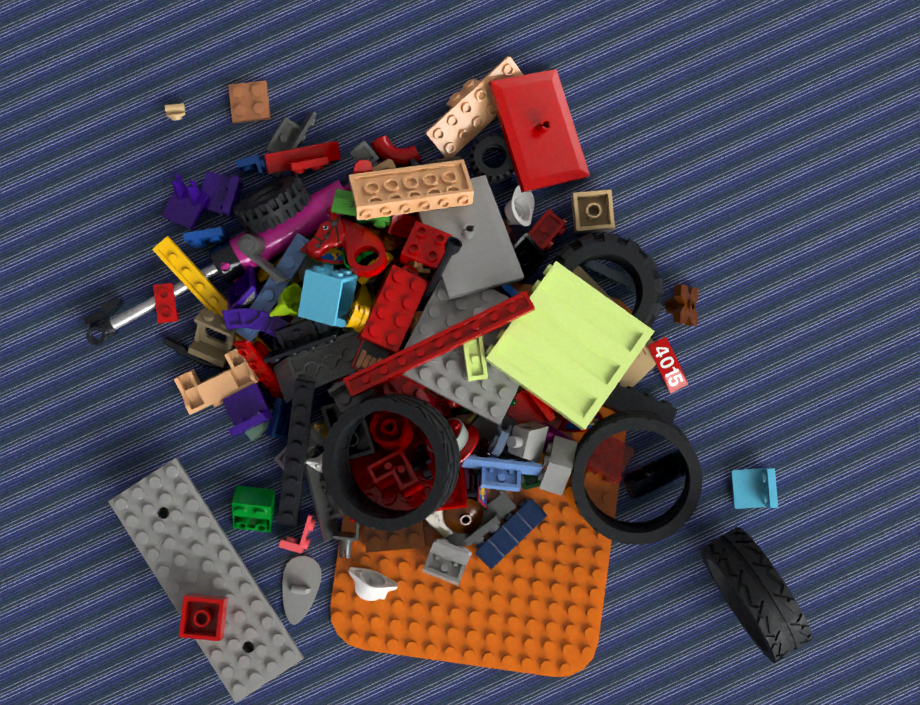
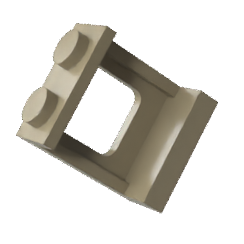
M203 308L194 319V322L197 323L196 334L188 353L223 368L228 362L224 355L233 350L236 329L227 330L223 316ZM207 327L226 335V342L209 336L206 333Z

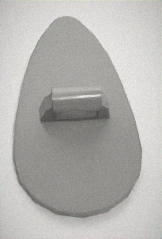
M309 556L292 558L286 564L283 573V605L288 621L292 625L298 624L309 612L322 579V570L319 563Z

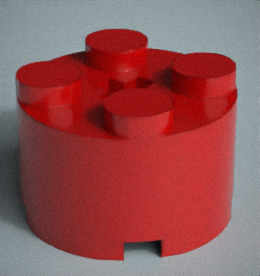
M382 411L375 414L372 418L370 432L373 439L384 450L395 452L402 448L404 451L413 440L414 425L408 418L398 413Z

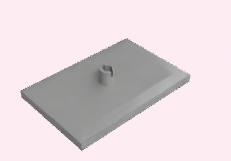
M486 175L470 179L474 190L472 204L417 212L421 223L449 233L452 237L462 242L460 251L452 255L441 276L449 300L524 279L522 269Z

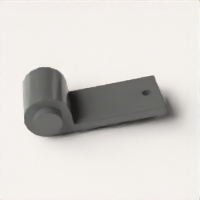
M245 234L240 237L238 241L239 250L270 274L269 277L273 281L279 283L290 280L289 277L261 256L265 248V241L261 236Z

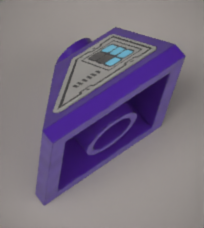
M251 265L227 291L228 310L237 308L250 309L257 298L254 267Z

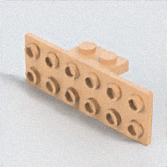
M507 56L481 81L474 78L468 80L463 85L464 88L449 98L446 105L450 110L426 131V135L445 158L455 156L498 116L488 83L490 81L523 75L511 57Z

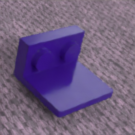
M207 171L201 192L209 196L203 210L233 218V209L237 205L244 181L238 176L232 175L231 178Z
M257 383L223 399V403L234 424V427L228 429L231 436L240 435L273 418Z

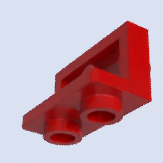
M548 209L528 232V235L542 251L544 249L548 251L554 244L552 240L555 236L558 235L560 237L567 229L565 227L567 221L565 219L562 220Z

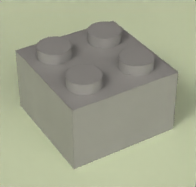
M555 435L553 442H548L546 448L548 455L543 456L541 464H543L544 468L538 475V480L541 481L539 489L558 495L563 494L573 469L577 448L576 441Z

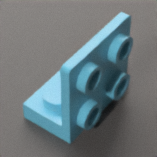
M775 468L731 471L735 509L778 508Z

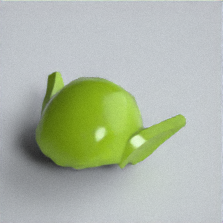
M292 282V285L286 287L280 293L277 300L278 305L269 313L270 317L285 315L299 317L298 311L302 288L296 282Z

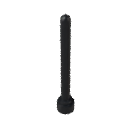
M455 237L447 238L444 244L445 253L423 293L416 312L423 311L452 255L460 251L462 242Z

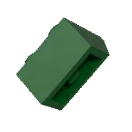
M237 485L232 500L233 528L271 533L275 510V490Z

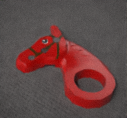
M328 207L329 219L320 224L314 237L306 247L307 255L310 258L318 259L329 251L330 248L342 247L346 253L350 270L354 274L367 278L378 275L385 269L388 260L380 238L365 226L339 217L337 213L331 212V207ZM366 251H373L379 255L377 261L372 265L363 266L356 262L358 255Z

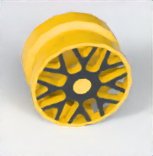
M354 301L346 314L345 320L347 325L345 327H352L354 331L360 333L368 320L370 307L366 305L358 306V302Z

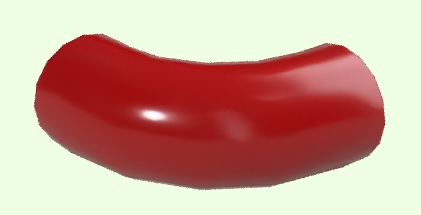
M388 136L379 137L371 143L373 150L382 161L391 159L396 167H409L408 159L412 158L421 163L420 156L414 145L404 149L397 148L390 142Z

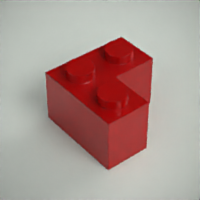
M402 448L366 467L379 491L397 482L405 498L423 489Z

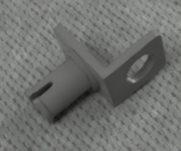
M357 523L356 533L334 531L332 539L340 540L339 557L343 558L345 555V558H351L352 541L359 540L361 524Z

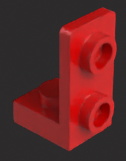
M173 283L155 284L153 289L158 323L178 321L180 316L179 311L176 310Z

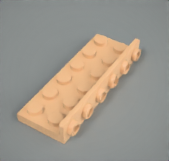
M464 159L349 175L357 220L466 206L473 203L474 190Z

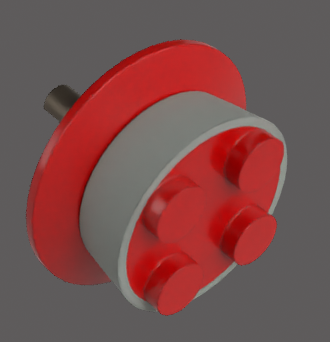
M449 418L447 421L458 441L461 463L475 449L479 433L473 425L463 424L459 418ZM427 438V448L433 453L432 462L436 466L434 451Z

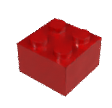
M192 593L184 595L179 637L211 641L223 639L228 597Z

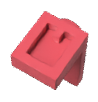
M314 514L308 515L300 542H297L298 539L295 537L287 536L280 540L279 547L297 553H302L304 549L307 550L310 543L308 534L309 531H313L316 522L313 519Z

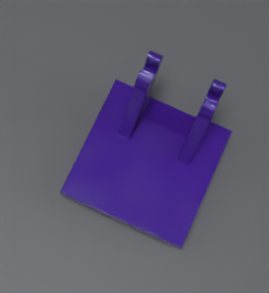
M174 174L173 176L176 177V181L171 180L174 192L162 217L193 230L209 195L202 193L196 187L195 181L188 180L191 184L189 187L183 183L180 175Z

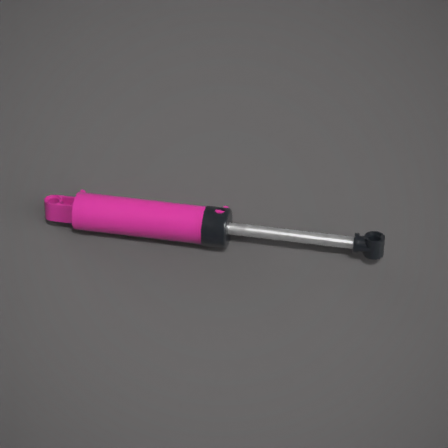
M337 180L310 195L311 200L308 202L309 204L303 207L301 212H297L293 218L287 219L283 224L276 225L273 229H267L266 232L262 233L260 231L255 234L261 236L265 241V248L261 256L268 261L286 251L297 233L305 238L315 235L314 231L318 230L320 224L329 219L327 208H332L336 189L350 191V183L342 186L340 181ZM246 232L226 240L209 250L213 264L200 270L207 279L219 273L226 283L232 281L235 283L250 265L254 268L259 266L239 250L238 241L242 235L247 234ZM182 281L173 285L175 297L189 290ZM155 297L147 299L113 319L107 317L91 324L86 333L87 341L92 345H101L105 340L118 334L117 329L155 309ZM98 330L102 333V336L99 338L94 337L92 331Z

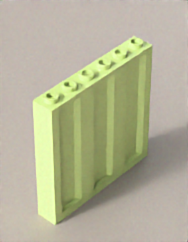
M556 261L553 266L551 264L547 266L543 272L546 276L542 281L537 280L531 289L534 292L530 299L535 310L509 322L511 324L507 330L503 328L496 337L499 341L495 346L491 344L485 352L487 355L486 361L581 430H585L655 331Z

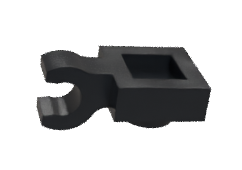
M423 444L405 453L414 471L421 469L427 481L434 478L428 467L432 460Z

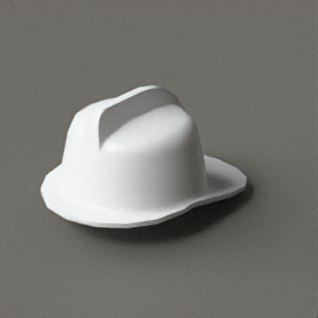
M520 186L515 188L512 199L504 208L508 225L529 226L531 224L535 205L534 196L531 191L522 193Z

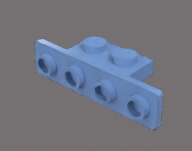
M471 454L462 462L461 467L481 469L480 488L519 492L521 489V474L538 476L543 469V464L535 461L521 462L516 459L503 460L497 457L485 458Z

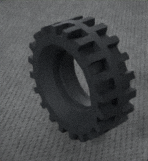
M297 174L285 175L280 179L276 178L270 183L263 184L264 186L256 188L254 192L247 194L246 198L241 199L239 204L234 206L233 212L247 234L253 233L255 235L260 231L263 233L269 228L273 229L276 225L283 224L287 219L296 216L297 212H301L303 207L309 204L308 202L311 200L310 195Z

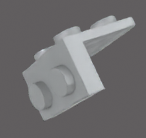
M435 539L422 572L458 586L472 553L464 546L450 544L446 539Z

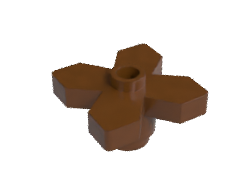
M683 284L674 285V296L668 298L665 303L666 312L673 315L674 323L685 324L686 326L698 325V314L695 310L699 295L698 288L687 287V285Z

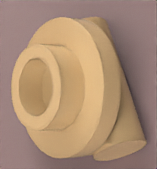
M184 103L165 105L166 117L171 118L173 121L181 120L182 116L186 115Z

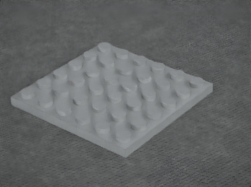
M440 278L405 348L459 323V321H464L509 299V297L491 288L449 300ZM507 323L482 335L484 352L487 351L491 344L496 345L499 341L496 338L503 328L507 330L511 323ZM462 346L401 374L497 425L501 424L519 388V384L487 361L488 379L467 382Z

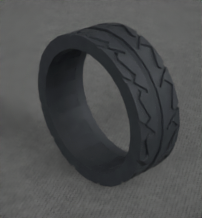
M394 393L371 398L348 408L337 418V422H334L329 430L323 447L324 452H322L324 480L334 502L347 516L358 524L382 531L406 529L432 515L445 504L454 491L460 471L458 441L444 416L422 399L411 395ZM374 411L394 412L410 419L421 428L433 448L436 461L435 480L427 499L417 508L410 510L385 508L366 496L354 479L349 462V447L352 436L362 420Z
M627 410L611 414L597 421L583 435L576 448L573 469L571 471V487L576 506L582 517L594 530L606 538L620 543L644 545L661 541L675 534L685 525L684 523L688 522L695 512L701 496L703 476L699 459L687 436L674 423L663 416L651 412ZM637 429L652 431L666 437L683 454L686 478L681 495L675 504L664 514L644 522H626L606 515L589 498L584 486V470L589 457L600 443L615 433Z
M736 526L734 529L723 534L719 540L715 539L700 549L708 571L731 610L758 648L771 662L776 663L792 653L791 650H797L812 640V633L807 620L786 583L765 553L742 528Z

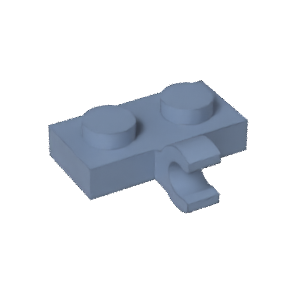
M502 422L496 426L498 436L495 435L487 450L490 451L488 457L498 458L502 453L509 433L512 430V425H509L507 430L501 428Z

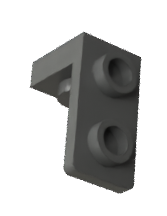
M362 140L349 151L356 162L361 159L371 162L372 167L377 164L376 161L379 159L365 140Z

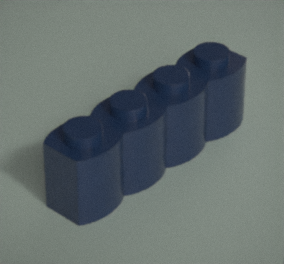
M524 498L517 505L519 509L515 513L509 512L503 518L505 522L496 531L490 533L491 536L487 540L483 539L479 544L475 545L477 548L475 553L490 569L495 567L547 516L531 498L528 500Z

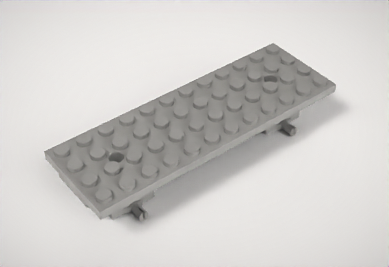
M174 458L108 501L180 616L183 596L188 593L228 597L224 638L220 641L195 640L235 703L304 659V656L177 458Z

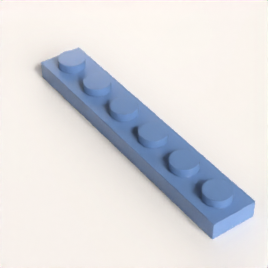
M299 233L296 234L276 266L290 280L288 282L276 283L269 277L250 309L270 313L276 307L280 293L290 285L306 260L307 256L300 252V249L310 240ZM237 328L235 332L250 342H254L260 331L249 328Z

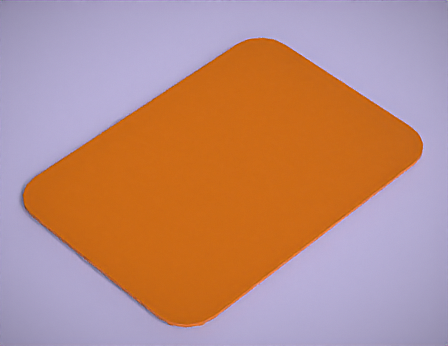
M431 273L424 274L431 279ZM513 283V288L519 294L527 291L530 297L534 292L531 290L534 285ZM502 286L494 287L492 289L499 291ZM611 297L621 308L630 314L632 313L631 309L622 301ZM383 384L376 386L380 389L376 397L384 393L382 389ZM424 389L426 393H428L435 399H443L444 401H447V398L443 396H440L439 398L433 393H431L430 389ZM602 406L598 411L603 418L617 413ZM554 410L553 414L556 418L551 422H544L549 425L554 424L559 418V413ZM475 413L457 415L456 417L464 423L470 424L468 419ZM411 421L414 425V428L418 427L413 421ZM559 430L578 443L586 433ZM626 431L615 433L600 443L589 457L584 470L583 481L589 498L597 508L615 518ZM478 439L477 445L471 454L487 457L490 451L487 450L488 445L481 439ZM546 450L542 452L541 460L537 463L541 464L543 456L548 455ZM571 474L562 495L539 489V487L523 490L521 483L520 491H513V499L511 500L517 506L524 498L527 500L531 498L547 516L492 569L475 553L477 548L474 543L470 546L468 544L464 546L472 554L458 586L422 572L434 540L442 538L426 519L423 520L426 544L424 548L366 553L364 526L361 525L359 540L352 541L351 558H345V555L343 558L339 557V541L330 603L331 622L338 636L348 645L362 650L550 677L571 676L583 670L594 657L598 645L612 540L594 530L582 517L574 500ZM517 506L512 512L515 513L519 507ZM347 515L343 516L341 532L356 533L357 522H351L350 517ZM501 518L499 523L500 526L505 522L503 518ZM489 532L484 535V540L491 536ZM357 567L377 571L397 582L398 587L395 590L389 591L385 599L364 600L355 591V583L349 574V568Z

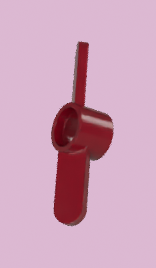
M422 389L414 391V397L432 405L444 418H457L451 414L449 405L443 399L437 400Z

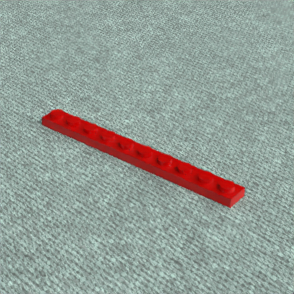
M524 291L343 378L351 397L354 398L534 311L535 307L527 291Z

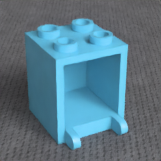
M322 264V266L306 269L298 316L331 326L345 327L347 325L345 317L354 301L358 276L349 269H334V266L330 264Z

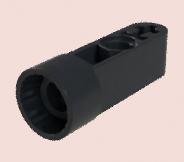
M678 449L628 473L624 477V483L629 496L639 498L681 477H685L686 466L683 454Z

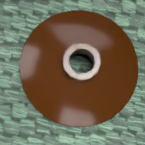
M467 497L468 507L445 510L444 519L450 530L464 534L473 531L481 524L483 510L475 499Z

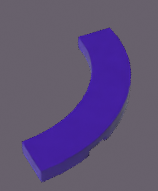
M237 308L222 311L227 330L236 328L255 329L277 339L275 330L290 324L278 316L270 317L268 312L262 310Z

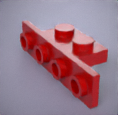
M337 141L264 155L268 174L285 170L299 174L304 173L307 168L319 170L323 169V165L329 164L330 161L341 159Z
M248 340L234 341L233 345L238 353L247 361L249 367L257 374L259 380L270 391V394L274 398H284L273 367L278 363H264L263 361L265 354L269 352L261 341H255L253 345Z

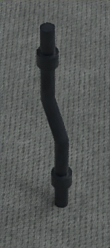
M168 337L163 342V344L175 350V353L178 355L186 356L203 367L225 370L231 368L228 362L222 368L189 354L188 346L182 343L178 344ZM261 381L257 382L260 389L266 392L269 391Z

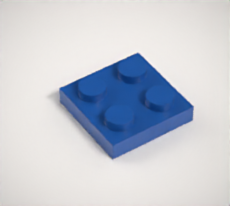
M222 227L183 233V239L186 243L198 249L204 248L206 244L210 243L219 245L229 240V234Z

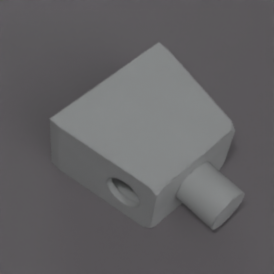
M535 421L515 425L512 435L506 441L508 453L540 462L549 426Z

